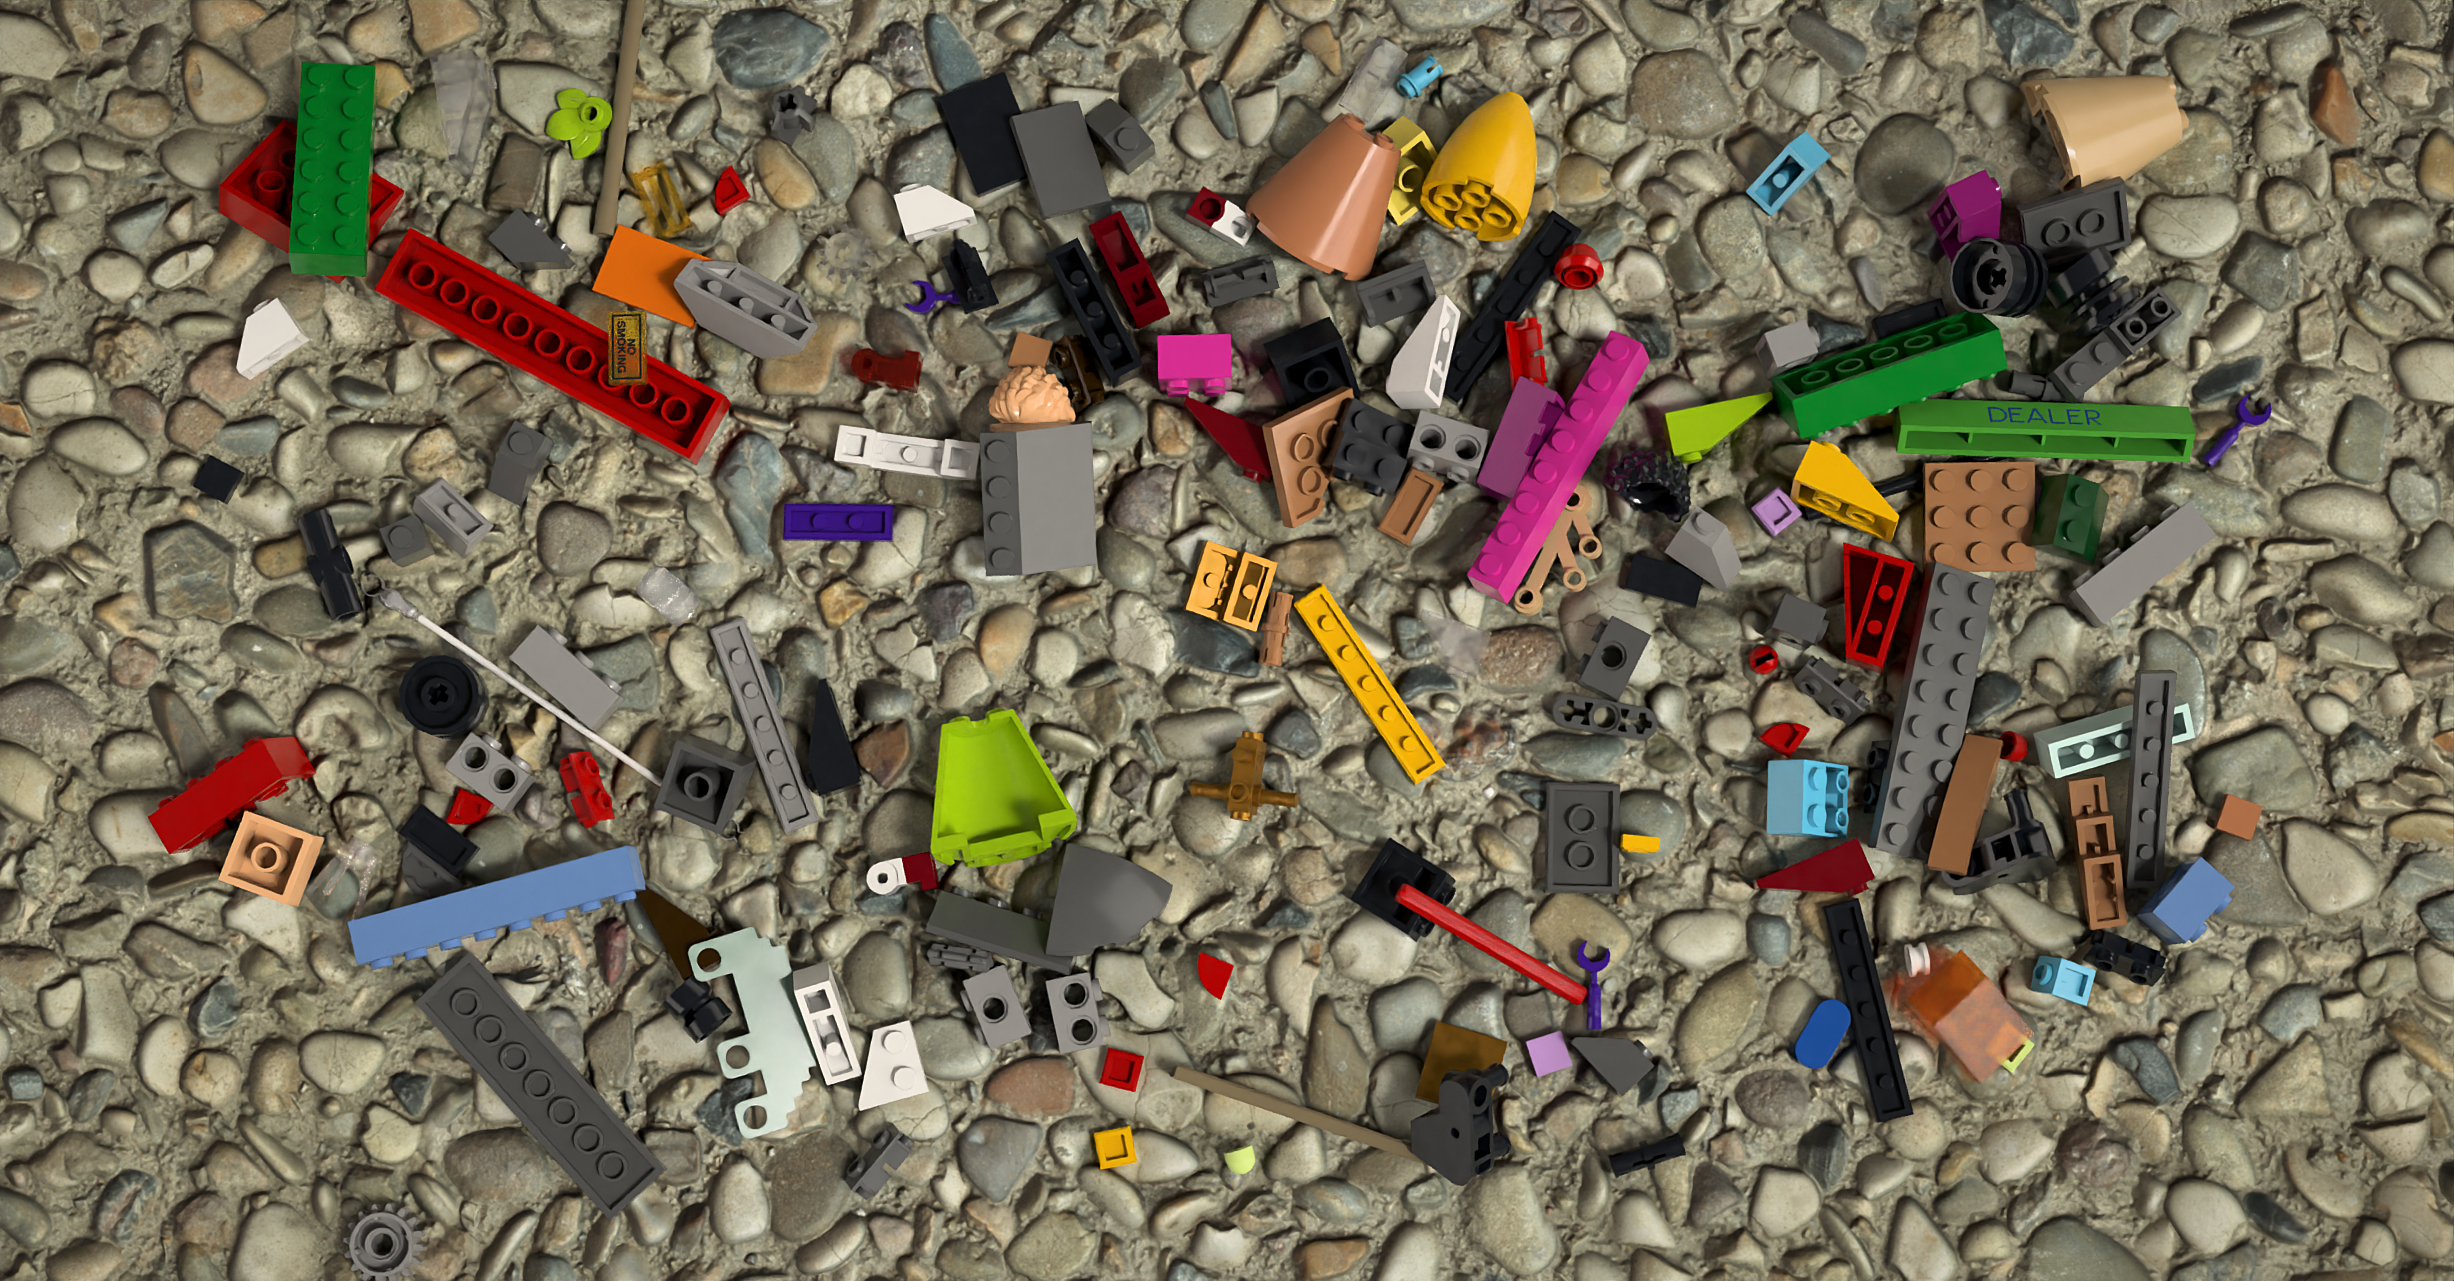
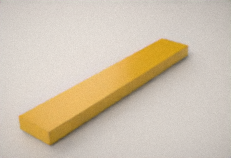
M1322 584L1295 602L1293 606L1413 784L1417 785L1444 767L1446 764L1325 585Z

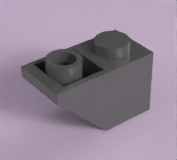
M517 208L487 238L519 270L571 269L575 265L568 256L572 250L557 235L551 240L543 232L547 226L532 211L526 216Z

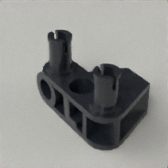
M2015 790L2003 796L2012 826L2005 831L1973 844L1966 876L1941 871L1944 881L1952 887L1953 894H1973L1997 884L2031 883L2058 872L2045 826L2042 822L2034 819L2027 790Z
M1493 1063L1482 1071L1476 1068H1470L1464 1072L1458 1070L1448 1071L1440 1083L1439 1107L1410 1121L1412 1153L1457 1186H1464L1471 1182L1474 1177L1491 1171L1494 1160L1508 1154L1511 1150V1142L1504 1133L1496 1132L1493 1134L1492 1090L1507 1084L1509 1080L1507 1069L1502 1064L1497 1066V1063Z

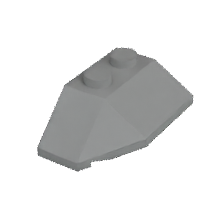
M692 258L674 280L673 285L700 326L762 359L801 353L818 329L817 322L813 320L810 310L800 295L740 263L716 260L703 262L701 259Z

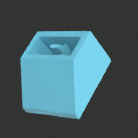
M1805 759L1768 761L1766 834L1786 837L1847 839V826L1849 822L1847 813L1848 766Z

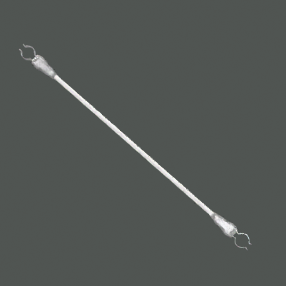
M363 572L367 578L378 577L381 580L382 588L385 590L382 595L378 593L368 595L364 589V583L357 581L361 583V589L366 595L370 597L380 596V602L389 610L397 611L404 617L413 619L415 622L419 621L661 787L663 781L661 778L424 617L423 613L414 604L406 600L404 595L397 589L392 587L385 588L382 578L374 574L366 575ZM731 818V820H733L737 825V831L739 833H744L740 832L739 824ZM734 837L729 838V839H725V840L735 839V841L738 842L737 839L734 838Z

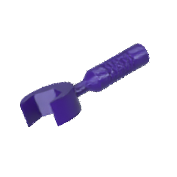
M920 280L912 283L914 286L925 289L927 299L919 306L905 303L911 312L918 315L931 312L936 306L937 301L960 304L955 290H951L947 294H936L931 284Z
M2249 394L2242 398L2236 405L2235 410L2236 417L2239 420L2233 428L2224 431L2200 458L2206 466L2212 468L2238 439L2239 431L2244 426L2258 427L2268 420L2272 410L2271 404L2268 403L2265 406L2262 415L2252 416L2245 407Z
M1585 941L1579 946L1576 958L1580 967L1590 972V984L1586 988L1587 1029H1601V988L1597 983V972L1607 967L1610 961V951L1607 948L1603 961L1591 963L1583 953L1587 943Z

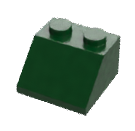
M2069 473L2045 476L2029 546L2087 566H2094L2110 496L2099 483Z

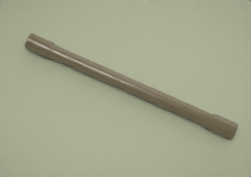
M646 0L627 1L612 108V120L610 122L601 193L597 203L593 235L603 238H613L616 230L619 188Z

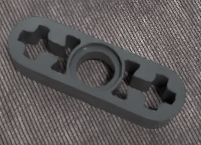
M1572 694L1559 697L1553 704L1551 711L1554 722L1562 728L1634 741L1649 739L1654 735L1658 727L1655 713L1646 707ZM1567 702H1572L1573 709L1585 711V704L1592 705L1587 716L1588 726L1581 724L1584 719L1582 716L1575 715L1572 716L1570 721H1565L1564 714L1558 712V708L1565 707ZM1599 708H1609L1614 713L1615 722L1611 727L1601 728L1595 723L1594 714ZM1621 710L1628 712L1625 719L1636 720L1639 714L1644 715L1645 722L1650 723V728H1646L1642 734L1636 733L1637 729L1635 726L1625 724L1624 732L1618 731L1617 729L1622 720Z

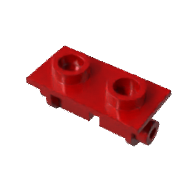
M1536 317L1525 318L1523 322L1504 321L1512 392L1519 376L1545 387L1544 383L1548 382V378L1546 377L1544 356L1534 357V351L1543 349L1542 325L1538 324Z
M591 752L570 753L568 757L560 760L561 767L558 770L567 793H572L579 789L581 794L570 800L578 823H583L584 829H588L598 825L600 821L615 819L612 810V800L604 789L599 775L598 763L592 757Z

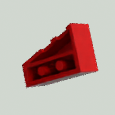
M1843 542L1846 664L1882 674L1914 573V563Z

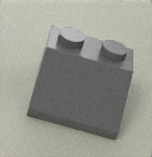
M688 734L676 740L654 808L715 833L722 834L746 793L757 760L693 734Z

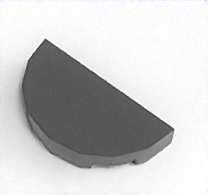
M410 841L408 842L402 853V870L406 884L414 893L426 899H433L465 890L468 887Z

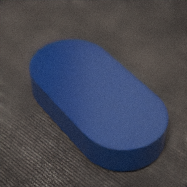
M1825 1000L1815 1007L1794 1045L1795 1058L1802 1066L1816 1069L1825 1066L1829 1062L1850 1025L1851 1015L1845 1004L1838 1000Z

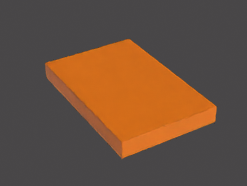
M618 224L592 291L694 330L697 321L673 285L674 280L692 258L701 259L703 262L715 260Z

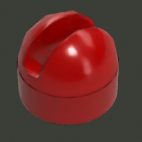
M1761 645L1750 652L1748 665L1754 673L1768 675L1776 669L1778 655L1772 647ZM1768 653L1772 655L1773 659L1757 666L1756 659Z
M2006 731L2001 735L1999 739L2003 741L2001 759L2019 762L2028 756L2029 751L2027 747L2029 742L2026 737L2012 731Z

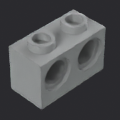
M1806 319L1764 333L1757 343L1755 350L1767 381L1771 380L1770 377L1810 364L1818 354L1817 348L1820 347V340L1813 326L1808 327Z
M1421 410L1408 450L1407 463L1412 464L1419 471H1435L1445 474L1456 482L1465 483L1468 481L1475 483L1490 431ZM1432 441L1437 445V448H1426L1421 442ZM1466 451L1472 458L1462 459L1456 452Z
M471 732L446 764L445 768L501 810L510 813L536 779L535 776L528 772L531 765L516 754H513L511 758L499 751L503 744L488 733L484 732L480 737ZM483 749L486 754V761L483 766L474 769L471 765V756L475 751ZM512 771L515 775V783L510 789L503 790L499 784L500 777L504 772Z
M1086 972L1045 981L1060 1054L1106 1045L1104 1037L1111 1035L1106 1014L1099 1016L1097 1001L1103 1000L1099 978L1092 979L1091 973ZM1072 984L1082 985L1086 992L1084 1001L1078 1005H1071L1065 997L1067 988ZM1080 1020H1088L1093 1026V1035L1087 1041H1078L1073 1035V1027Z

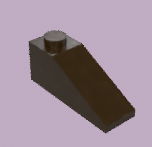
M645 884L646 890L638 891L636 894L682 979L687 981L694 976L688 956L689 948L694 944L722 935L718 930L712 932L710 927ZM713 948L702 950L697 957L698 966L703 971H708L721 963L719 952Z

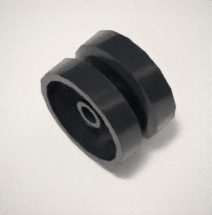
M446 655L429 656L416 662L405 673L399 688V705L406 720L417 730L441 739H459L473 732L483 722L489 707V690L483 677L472 666ZM444 693L449 695L446 702L441 701Z

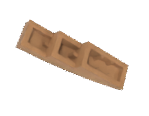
M1966 734L1936 828L1927 864L1929 869L1966 876L1973 844L1978 840L1983 814L1988 811L2003 746L2002 740Z
M2102 773L2065 778L2073 845L2089 929L2096 930L2127 925L2120 854L2116 851L2113 816L2108 812L2105 776Z

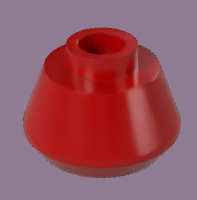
M1577 243L1563 251L1555 265L1554 273L1564 286L1574 290H1585L1601 281L1604 275V268L1595 249L1587 244Z

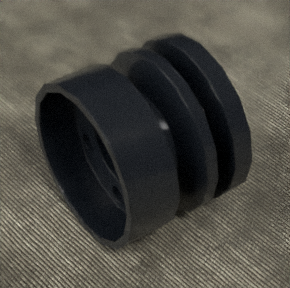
M1978 237L1968 241L1957 252L1951 264L1949 277L1952 295L1959 306L1972 313L2020 318L2031 314L2041 304L2047 292L2049 281L2047 263L2039 250L2027 243Z
M2104 245L2087 254L2051 281L2045 297L2055 309L2062 308L2070 303L2075 307L2065 319L2067 325H2070L2080 317L2085 320V323L2073 332L2078 340L2106 328L2126 313L2134 300L2141 295L2136 287L2130 289L2122 296L2118 292V289L2130 280L2127 275L2119 277L2112 282L2108 279L2107 276L2118 263Z

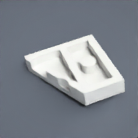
M911 1020L874 1030L858 1104L859 1110L862 1111L930 1092Z

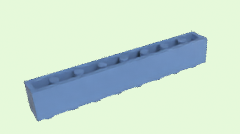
M623 846L347 923L357 965H371V970H377L394 965L392 959L405 956L406 961L428 956L427 949L440 946L441 951L462 947V940L475 937L476 942L489 940L497 937L496 931L509 927L510 932L532 928L531 921L544 918L545 923L559 921L567 918L566 911L579 908L580 913H587L601 909V902L614 899L615 904L637 899L636 892L646 890L637 848Z

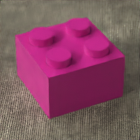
M1231 334L1157 336L1160 392H1167L1168 397L1181 398L1189 396V392L1203 391V395L1208 397L1224 396L1225 391H1232Z

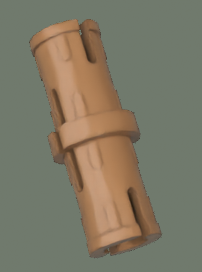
M1270 592L1266 623H1262L1261 629L1264 635L1259 664L1271 667H1281L1284 644L1286 636L1290 635L1291 629L1288 627L1293 595Z

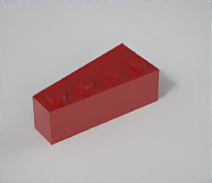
M262 736L255 737L242 745L244 751L237 756L231 755L218 761L213 766L215 771L208 776L201 775L189 781L185 785L187 790L179 796L174 794L160 801L157 804L159 809L148 816V819L168 853L176 854L190 851L228 827L226 822L228 818L230 821L238 820L243 817L245 810L249 812L257 810L256 801L262 802L274 796L278 797L290 790L286 784L296 778L306 780L315 775L316 771L296 737L263 739Z

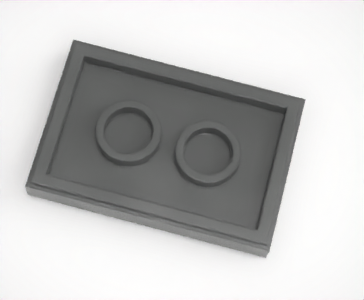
M1079 101L1019 114L1010 118L1009 122L1042 220L1110 203L1111 197Z
M2120 176L2016 206L2020 242L2027 243L2039 250L2047 263L2048 269L2080 260L2101 245H2104L2108 251L2132 245L2125 182Z
M1546 783L1544 893L1618 895L1620 784Z

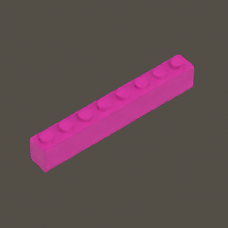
M1613 330L1610 331L1467 573L1476 591L1507 605L1648 366L1650 360L1643 343Z

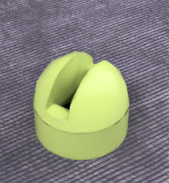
M1252 1145L1243 1146L1224 1153L1226 1164L1236 1174H1245L1254 1166L1255 1154Z

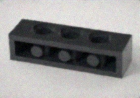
M1078 237L1046 253L1047 262L1112 388L1114 389L1145 373L1144 364Z

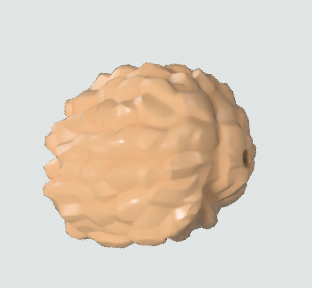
M1029 366L1013 368L1011 372H1007L1006 376L999 381L994 395L989 400V412L1000 423L1074 422L1075 412L1073 407L1070 406L1071 400L1068 398V389L1062 386L1055 374L1047 375L1046 370L1040 366H1036L1033 369Z

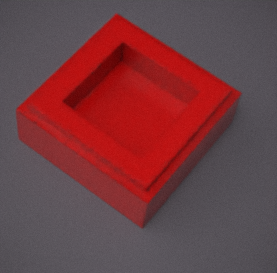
M1108 1047L1099 1084L1136 1092L1144 1056Z

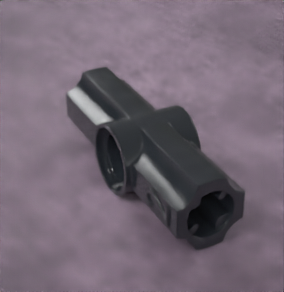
M323 509L304 514L301 518L297 519L309 553L307 564L318 587H321L332 621L337 622L358 616L364 609L352 578V574H354L353 564L345 546L340 544L329 510Z

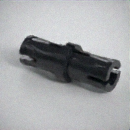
M1677 1132L1674 1135L1649 1143L1646 1140L1641 1141L1639 1146L1613 1155L1610 1154L1608 1158L1615 1178L1646 1167L1648 1170L1655 1169V1164L1685 1156L1686 1152L1680 1134Z

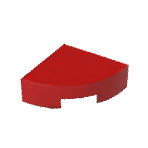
M732 165L722 172L715 190L714 201L721 216L751 198Z
M1782 723L1769 728L1758 739L1789 760L1810 728L1798 723Z
M460 788L446 822L453 825L476 823L486 817L495 804L488 799Z
M1200 952L1198 958L1200 980L1210 994L1221 1000L1234 965Z

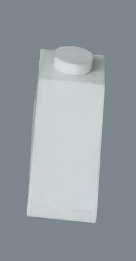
M1446 295L1438 296L1393 360L1391 372L1386 379V393L1401 409L1440 408L1461 314Z
M829 962L793 971L794 993L826 1084L830 1085L862 1075L841 997Z

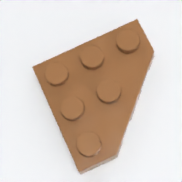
M1342 386L1262 426L1284 527L1295 528L1321 514L1326 502L1322 500L1329 481L1335 480L1331 476L1332 470L1323 466L1322 462L1348 398H1354L1352 388Z

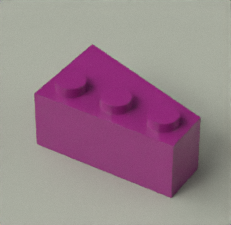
M1986 169L1945 187L1927 211L1930 222L1951 264L1957 252L1968 241L1978 237L1998 239L2002 203L2000 197H2002V192L1997 180L1994 177L1990 178Z
M1519 376L1487 457L1478 471L1476 482L1486 494L1509 504L1566 407V404L1557 392Z

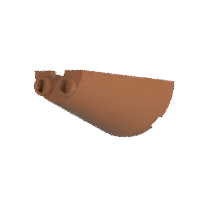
M1341 112L1249 197L1245 204V211L1249 218L1253 219L1256 216L1260 220L1256 227L1265 236L1299 260L1328 274H1331L1335 269L1344 272L1342 277L1346 280L1364 281L1369 277L1372 270L1402 151L1394 147L1396 143L1389 136L1380 132L1373 136L1363 129L1365 122L1354 114L1346 113L1345 115Z

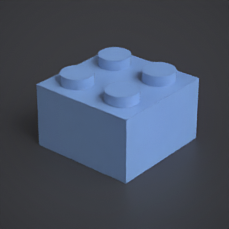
M2202 857L2185 860L2135 916L2168 945L2185 944L2189 940L2193 943L2207 929L2208 926L2204 922L2213 912L2218 915L2230 903L2232 898L2228 894L2235 886Z

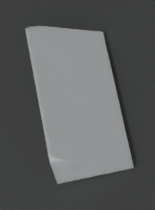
M440 478L416 496L412 508L461 557L467 555L493 528V525L443 478Z

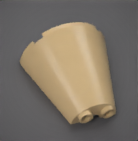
M2160 75L2031 79L2021 84L2033 117L2041 114L2044 115L2066 175L2059 182L2062 193L2118 176L2124 181L2179 143L2182 138V131L2189 128L2185 111L2182 108L2178 109L2174 97L2176 95V87L2169 75L2165 77Z

